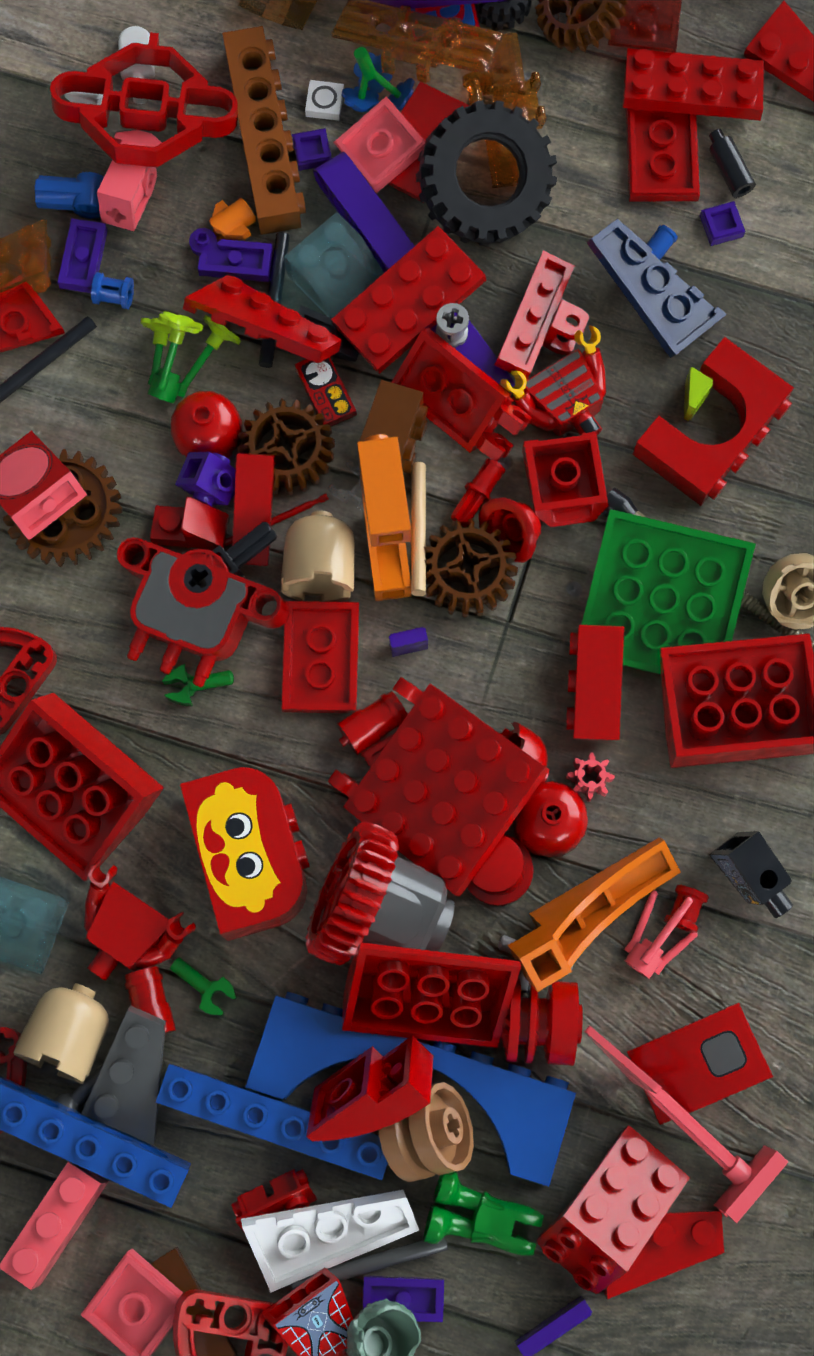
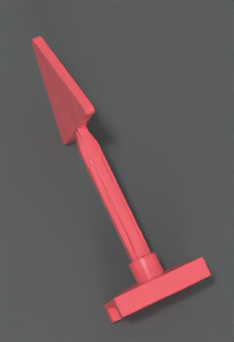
M589 1025L584 1032L633 1084L645 1089L652 1102L723 1168L722 1173L732 1184L714 1206L724 1216H729L735 1223H738L787 1165L788 1161L778 1151L765 1145L749 1164L738 1155L733 1156L666 1091L662 1090L658 1083Z

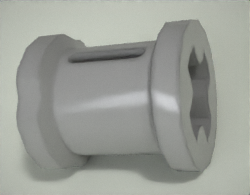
M457 303L445 304L437 313L436 334L456 348L458 345L464 344L468 337L469 315L467 310ZM451 323L455 324L453 328H449Z

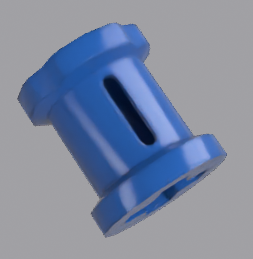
M96 272L91 289L92 303L98 305L101 302L119 304L122 309L129 310L134 294L133 278L126 277L124 280L108 278L103 273Z

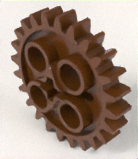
M62 449L59 460L71 471L86 493L91 492V495L85 496L30 540L24 536L9 515L3 517L5 524L12 526L7 532L12 539L18 538L15 544L21 551L28 548L27 554L31 559L36 558L41 553V560L45 565L50 562L52 557H55L59 567L63 566L65 557H69L74 565H78V555L82 553L88 560H91L90 549L92 547L104 551L100 540L102 538L113 540L114 537L108 528L120 527L118 519L112 515L123 513L121 505L115 503L121 499V494L119 490L113 489L117 485L113 476L106 477L108 475L106 467L102 465L96 468L97 462L92 456L84 463V457L80 451H77L73 459H70L66 449ZM86 509L95 510L93 517L90 519H79L82 511ZM62 526L61 533L56 537L46 536L51 527Z

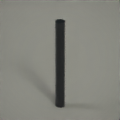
M284 232L276 234L268 295L271 299L281 304L290 240V235ZM262 338L259 366L264 368H271L273 366L276 340Z
M89 316L85 317L1 383L0 403L97 327Z

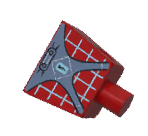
M325 1267L262 1312L265 1320L297 1356H348L345 1351L348 1338L347 1329L353 1317L339 1279Z

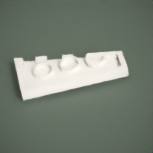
M404 1190L241 1219L242 1228L270 1292L312 1276L324 1267L326 1269L419 1231Z

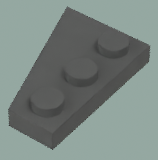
M131 1005L129 1006L81 1113L82 1115L154 1145L159 1104L155 1102L160 1088L166 1029L165 1020Z

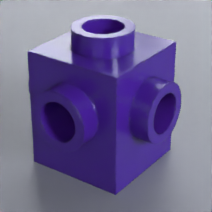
M189 452L175 485L192 495V498L211 507L212 505H228L235 495L236 469L230 465L231 461L221 454Z

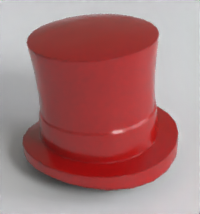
M503 835L467 886V889L479 901L488 905L503 906L519 900L526 893L533 879L534 867L529 851L518 839L509 835Z

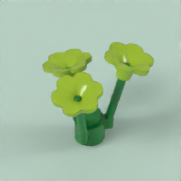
M167 311L159 314L158 318H141L140 323L143 327L154 332L152 344L155 345L152 371L147 383L150 385L147 394L175 404L177 396L185 397L188 386L214 349L218 350L224 340L232 341L239 345L241 343L240 338L225 326L211 321V317L205 315L203 320L210 327L212 333L205 341L207 346L183 381L179 383L180 375L171 372L178 345L183 343L186 332L198 334L199 331L203 330V325L194 322L192 318L176 315ZM169 340L171 343L162 369L160 366L163 347L167 346V341Z

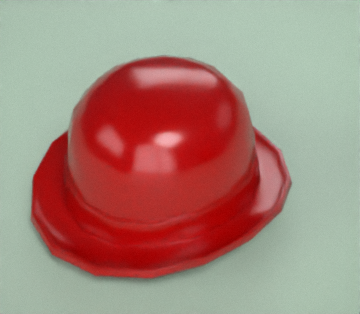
M505 497L493 498L483 504L479 512V529L485 521L489 524L487 533L491 534L494 530L499 529L501 536L498 542L506 539L510 540L511 546L504 552H515L517 557L514 562L524 563L531 559L536 549V541L541 534V522L539 517L535 515L534 509L527 504Z

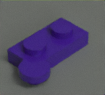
M199 228L190 235V248L193 253L199 256V276L222 278L229 274L241 280L269 282L273 254L271 243L221 239L217 242L214 232L207 228Z

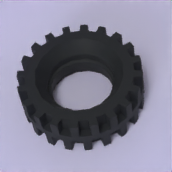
M483 100L475 101L471 106L465 108L461 106L447 118L445 117L428 136L425 147L419 154L420 169L416 173V182H420L421 185L420 201L421 203L426 202L430 213L427 215L432 221L436 219L443 226L442 230L447 235L453 233L459 236V241L463 243L470 241L479 242L480 246L507 241L537 222L541 217L540 214L552 200V197L549 196L550 191L557 182V177L552 176V166L557 164L556 155L550 156L547 148L551 141L548 135L542 137L537 131L536 127L540 123L535 118L528 121L521 115L523 109L517 106L512 110L503 107V101L496 100L493 104H484ZM483 139L497 141L507 147L515 157L519 169L518 185L513 195L506 202L495 206L479 205L470 200L459 187L456 176L457 160L463 149L470 143Z

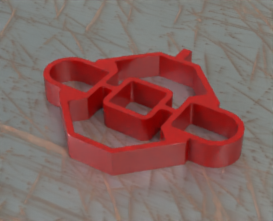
M150 32L148 44L131 43L88 67L87 72L68 71L61 73L53 79L50 85L54 113L64 121L81 123V128L118 164L157 168L200 143L203 137L220 138L229 135L235 130L238 123V102L234 94L222 87L208 86V81L173 47L159 46V33ZM134 64L170 67L184 82H182L180 97L174 98L170 97L169 84L162 80L128 77L124 79L121 91H113L112 76ZM69 92L103 94L101 105L68 102L60 97ZM140 98L162 101L160 111L128 108L129 99ZM188 104L223 108L229 113L217 118L186 115V108ZM111 111L119 112L120 124L124 128L161 132L166 129L169 117L177 118V134L155 147L119 144L104 128L108 125L109 113Z

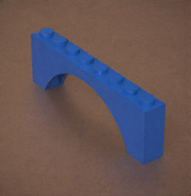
M287 991L285 998L275 995L245 1087L286 1100L300 1085L321 1071L337 1064L354 1060L372 1046L384 1056L408 1038L342 1031L343 1009L323 1003L322 1010L307 1006L309 998ZM434 1041L433 1046L421 1043L434 1056L433 1069L460 1085L485 1111L501 1140L508 1172L511 1175L549 1187L576 1095L575 1092L567 1090L569 1082L551 1076H546L545 1082L530 1078L532 1070L510 1063L508 1069L504 1070L492 1066L494 1058L473 1051L470 1058L455 1054L457 1046L446 1042Z

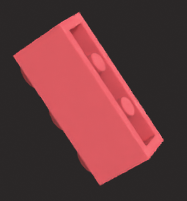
M68 1161L1 1261L0 1269L30 1290L40 1286L109 1181L94 1172Z

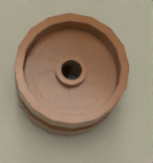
M445 1082L432 1085L429 1105L393 1125L379 1129L382 1151L390 1168L400 1179L407 1182L435 1176V1174L443 1175L463 1170L472 1157L474 1141L469 1111L461 1095L453 1086Z

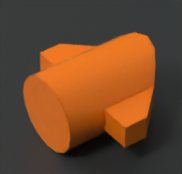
M239 198L229 206L223 200L215 204L214 212L209 222L211 227H213L217 242L221 239L246 240L251 236L248 227L256 222V217L246 201Z

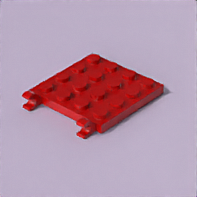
M400 677L393 690L414 704L409 714L360 783H357L346 773L342 774L337 769L327 782L349 797L343 806L347 811L361 822L374 823L394 833L398 839V851L426 871L443 878L447 890L460 897L550 769L430 683L423 692L410 681Z

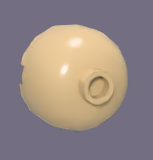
M807 553L787 555L775 562L764 578L762 591L768 611L782 626L794 630L809 629L814 626L813 555Z

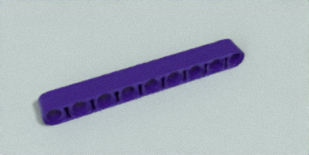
M345 152L339 153L313 169L315 180L320 189L382 274L414 247L412 241ZM469 320L467 326L468 337L464 344L458 345L455 349L498 384H500L501 379H507L513 388L515 383L507 371L494 365L497 359L496 355ZM451 323L449 328H453L455 324ZM437 324L431 329V330L434 331L435 333H436Z

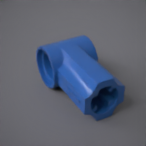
M93 172L79 173L77 178L39 175L34 189L37 208L71 210L84 218H101L97 191L104 176Z

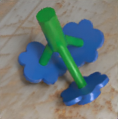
M365 47L357 48L354 51V57L357 61L354 65V73L359 77V86L354 87V89L345 88L342 90V97L345 98L344 103L357 112H368L379 103L378 93L386 89L391 93L388 99L399 111L403 110L414 92L413 86L415 81L412 78H408L404 83L400 82L394 87L390 83L393 74L388 70L391 65L390 59L383 54L375 56L371 52L368 53Z

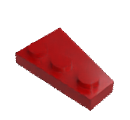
M783 0L745 48L743 56L747 59L763 60L765 71L814 102V35Z

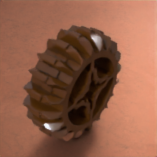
M538 0L540 4L535 6L538 16V26L544 31L543 34L548 41L553 42L560 50L565 47L567 51L573 53L579 47L581 51L586 53L589 44L599 48V40L604 37L611 40L609 31L611 29H620L618 19L626 17L624 6L628 4V1ZM560 12L566 14L568 18L566 24L559 22Z
M281 398L279 401L280 407L273 408V405L267 401L265 404L267 412L263 414L260 410L255 409L253 415L256 421L245 419L244 427L247 431L239 432L238 438L242 444L237 447L238 453L275 455L274 464H283L289 469L279 470L274 468L273 494L277 495L281 487H286L287 494L291 496L294 493L293 487L298 485L302 492H306L308 490L306 482L310 481L318 485L320 479L317 473L327 475L329 466L326 463L334 461V453L330 450L335 447V439L329 437L332 434V428L329 424L323 425L325 418L322 413L313 416L314 408L311 404L301 410L300 401L297 399L292 403L291 407H287L286 401ZM285 425H295L302 429L290 430ZM273 429V438L264 443V448L258 450L263 436ZM280 436L283 437L285 444H288V446L292 448V458L290 457L288 451H285V448L281 446L282 443ZM316 444L312 456L300 466L299 457L301 454L308 451L309 446Z
M472 518L468 520L467 528H462L461 523L457 519L453 522V531L442 525L440 527L442 538L431 535L429 543L432 547H424L426 550V559L424 560L426 563V584H430L426 588L427 597L439 594L435 600L437 607H441L448 602V613L450 615L455 612L456 607H461L462 617L465 618L469 615V608H475L477 616H482L484 604L490 610H496L497 602L495 598L503 602L508 599L505 589H514L515 581L510 577L516 576L518 573V567L512 565L517 557L515 552H504L510 548V540L506 539L498 542L501 536L499 529L494 530L491 534L487 533L489 524L486 521L481 524L480 529L474 528L475 522ZM469 544L478 545L489 553H476ZM456 546L457 558L447 562L446 567L438 568L442 556L449 549ZM464 556L466 562L471 563V567L474 566L472 580L470 573H465V569L462 571ZM498 568V575L494 582L480 591L479 578L489 574L491 569ZM447 580L448 583H461L466 588L467 593L452 589L444 581Z

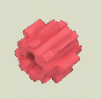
M591 752L585 762L583 759H574L573 765L576 769L574 772L567 773L566 779L575 782L576 786L573 790L577 793H584L587 802H590L593 793L604 797L607 795L606 782H612L615 775L606 772L605 768L609 763L608 759L600 763L595 760L594 753ZM595 771L598 774L595 782L589 781L585 783L583 781L585 772L590 774Z

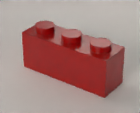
M578 625L577 632H570L569 655H576V670L568 671V692H574L575 699L574 707H567L566 730H573V738L620 740L624 626Z

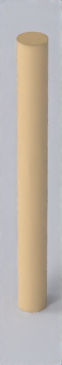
M415 462L411 472V594L413 596H424L426 594V563L424 561L426 559V550L424 548L426 547V464Z

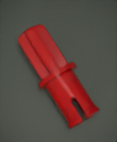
M487 458L472 482L466 483L464 486L466 493L452 512L451 519L453 521L457 519L462 527H467L468 520L473 519L483 502L486 503L491 499L489 495L506 472L500 463Z

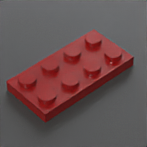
M627 48L623 108L761 121L764 90L763 60Z
M437 226L336 314L331 321L338 331L380 374L415 343L422 330L428 327L432 329L437 324V313L442 306L449 303H462L487 281L486 275Z

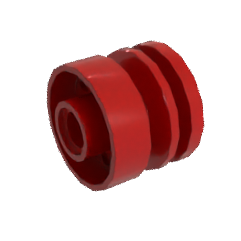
M520 979L517 980L508 1014L502 1025L501 1039L505 1049L506 1062L517 1061L518 1045L522 1044L525 1045L526 1063L533 1062L538 1045L544 1046L547 1064L574 1066L577 1044L581 1043L583 1008L582 1004H579L578 983L556 981L549 985L546 998H539L538 992L530 983H528L527 997H521Z

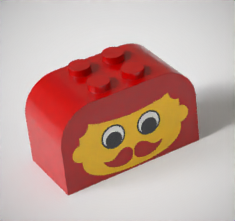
M240 767L181 783L180 787L220 935L227 941H231L284 925L294 919L303 908L306 900L307 882L303 869L310 868L302 840L295 842L293 833L299 832L300 829L292 804H284L281 794L272 779L259 770Z

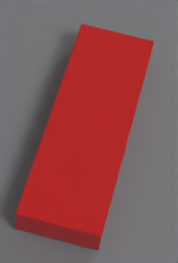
M236 454L232 546L262 522H267L271 526L275 455ZM270 545L244 565L268 566L270 562Z

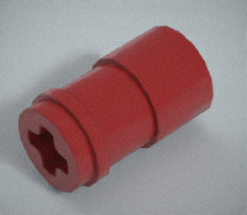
M393 691L387 694L383 693L379 696L378 700L362 710H357L337 723L343 735L338 740L343 747L349 744L358 755L380 741L382 736L399 727L408 713Z
M157 966L126 974L124 976L126 982L124 986L125 990H128L131 1006L165 1020V1035L176 1031L170 1003L166 1000L162 984L163 976L159 972V968Z

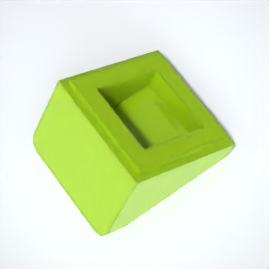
M693 367L690 368L685 381L684 419L687 421L694 417L713 386L711 378Z

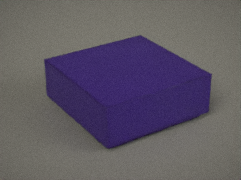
M326 128L292 134L299 171L317 168L332 158Z
M735 201L703 209L700 212V219L710 246L744 237L746 231Z
M420 627L390 634L389 646L392 657L428 649L426 629Z

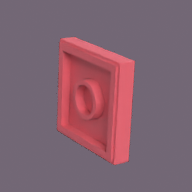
M387 96L333 142L340 152H345L376 194L419 158V154L426 144L425 140Z
M132 1248L126 1252L83 1310L81 1316L126 1356H152L173 1328L175 1306L183 1292Z

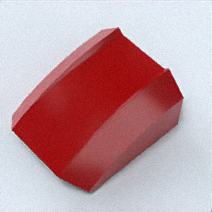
M582 433L580 436L543 441L538 439L524 441L522 453L535 515L550 527L594 522L608 507L597 433Z

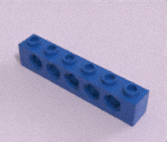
M168 1065L155 1103L379 1180L383 1179L388 1162L382 1151L379 1134L370 1132L350 1138L312 1142L306 1137L310 1117L309 1110L177 1065Z
M0 1076V1130L172 1208L191 1166L190 1162L86 1117L81 1112Z

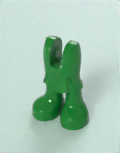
M457 1172L439 1176L433 1201L473 1211L472 1218H467L444 1208L431 1205L426 1220L423 1242L438 1244L446 1235L468 1238L470 1243H485L517 1255H534L537 1243L519 1235L514 1236L512 1231L515 1220L524 1225L542 1227L544 1220L542 1213L520 1203L498 1199L487 1191L480 1193L460 1183Z

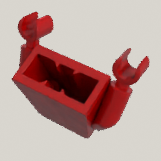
M99 859L91 866L88 872L91 883L85 901L84 928L87 931L86 939L100 948L87 969L106 981L119 962L135 971L138 968L153 967L169 960L182 943L183 938L196 929V924L193 922L184 929L180 924V918L184 915V912H180L168 919L114 881L109 885V882L116 876L118 869L113 865L108 870L107 875L102 873L100 870L102 860Z

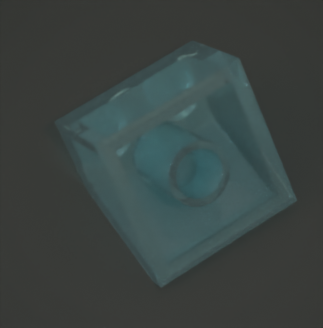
M338 212L284 256L287 276L330 318L338 314L384 273L361 235Z
M0 877V961L43 974L69 902L62 897Z

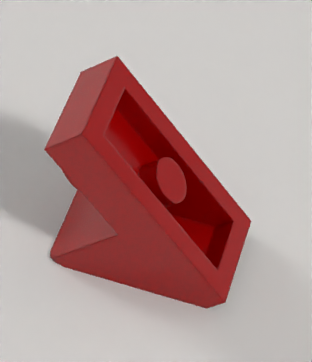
M186 497L185 508L156 505L150 540L156 545L215 549L221 545L224 549L229 515L192 497Z

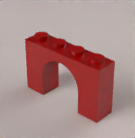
M726 337L721 340L703 362L700 372L713 380L712 388L727 398L735 407L740 420L739 433L729 441L721 444H702L690 439L661 416H658L637 441L632 454L700 506L708 497L713 500L718 497L727 485V482L723 480L730 470L737 473L749 458V455L745 453L752 443L758 447L771 431L767 427L773 418L780 420L792 405V402L788 399L794 387Z

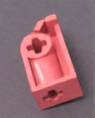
M141 130L116 132L114 140L119 144L155 147L162 143L152 133ZM112 160L97 191L102 223L135 231L155 187L157 179L156 167L118 164Z

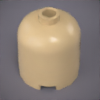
M314 511L311 515L296 520L288 528L285 537L281 592L287 597L299 601H304L305 595L321 596V602H341L349 599L351 592L354 591L355 542L351 528L327 511Z
M77 983L74 984L72 989L58 987L45 992L39 999L15 1045L14 1055L38 1068H41L45 1061L56 1066V1069L59 1070L57 1076L83 1084L85 1078L89 1076L109 1024L107 1011L102 1004L94 1000L96 992Z

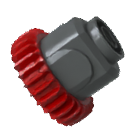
M361 822L353 828L352 833L348 834L346 842L342 843L339 853H336V858L332 866H330L328 875L324 878V884L319 891L318 899L314 904V911L310 916L311 922L307 927L308 933L305 937V945L308 953L336 965H343L350 961L351 956L355 955L360 942L439 951L452 922L455 908L454 901L447 898V888L443 878L398 857V839L394 833L374 823Z

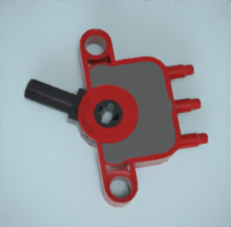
M262 522L226 551L219 545L213 551L198 548L187 551L182 555L140 538H127L121 542L117 550V560L132 575L142 579L130 609L131 619L137 629L129 645L130 649L127 658L137 661L151 636L168 644L159 668L165 674L171 673L182 650L201 657L192 682L198 687H203L211 674L215 662L226 660L233 655L249 621L272 629L284 625L290 613L286 601L272 588L243 578L244 574L239 569L277 539V535L267 522ZM144 551L142 561L132 565L135 554ZM205 578L207 585L201 588L200 581ZM270 601H276L275 611L267 616L262 615L264 605Z

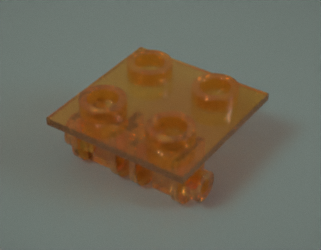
M46 219L27 225L12 234L0 238V293L24 282H27L38 293H43L50 287L51 278L48 272L51 270V254L49 253L51 239L47 235Z

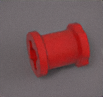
M676 885L675 892L677 897L670 915L665 916L664 922L667 923L684 900L690 897L693 903L676 925V928L690 933H697L699 927L696 925L702 904L708 902L709 896L694 888Z

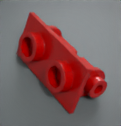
M292 1169L270 1180L269 1182L274 1194L269 1197L263 1185L237 1196V1201L232 1203L231 1206L236 1216L235 1221L243 1232L242 1218L309 1207L310 1203L318 1200L309 1186L310 1182L304 1169L297 1172L295 1169Z

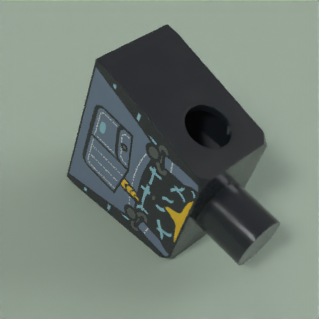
M759 831L737 832L709 854L747 903L764 904L774 918L782 916L793 907L792 902L783 891L784 888L791 884L792 880Z

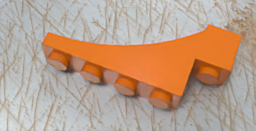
M660 837L529 913L537 929L509 944L508 947L515 960L521 961V971L524 977L537 992L571 973V967L606 927L640 899L681 873L665 840Z

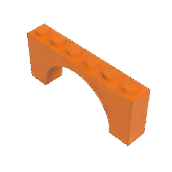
M384 434L372 435L367 437L365 441L357 442L364 523L375 601L412 597L406 542H411V525L398 437L389 438Z

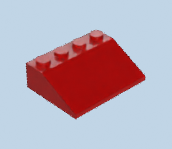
M810 633L660 648L664 722L670 768L814 754V654Z
M55 693L30 700L0 746V808L84 882L89 880L88 872L91 866L99 859L102 860L100 866L145 816L164 789L160 783Z
M360 942L349 967L343 994L342 1031L405 1038L413 1035L416 1039L498 1048L503 1021L507 1017L520 973L521 961Z

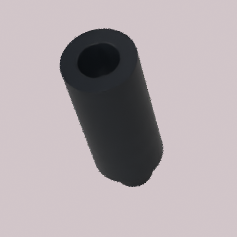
M721 129L714 130L709 134L712 142L709 151L734 198L742 197L755 188L756 183L731 136L725 137Z

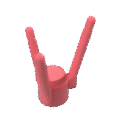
M653 890L650 892L632 939L624 949L629 953L624 962L647 979H650L653 973L659 975L666 964L698 936V933H689L661 957L664 951L660 947L693 903L692 898L687 897L653 943L645 938L640 944L639 942L658 896L657 891Z

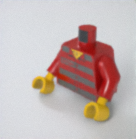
M589 325L591 339L588 342L584 341L582 331H576L574 335L575 341L579 345L584 346L585 350L583 353L577 349L526 380L522 372L511 371V375L515 378L513 388L507 379H501L500 385L508 392L513 393L512 399L515 406H519L532 418L529 424L545 431H553L558 436L564 435L573 428L577 430L579 435L589 432H596L598 435L602 431L601 426L593 417L601 410L603 398L606 395L605 367L601 351L595 347L601 338L600 331L596 327Z

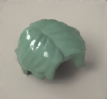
M387 1298L375 1301L372 1304L368 1303L355 1316L347 1329L348 1356H414L415 1350L421 1342V1330L411 1310H408L403 1304L389 1301Z

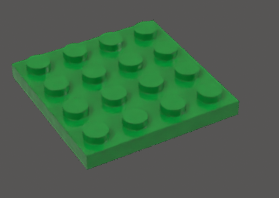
M610 509L581 625L624 626L623 666L661 675L660 648L732 641L756 543Z

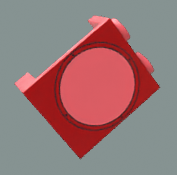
M32 430L0 454V506L28 540L32 539L87 496L71 471Z

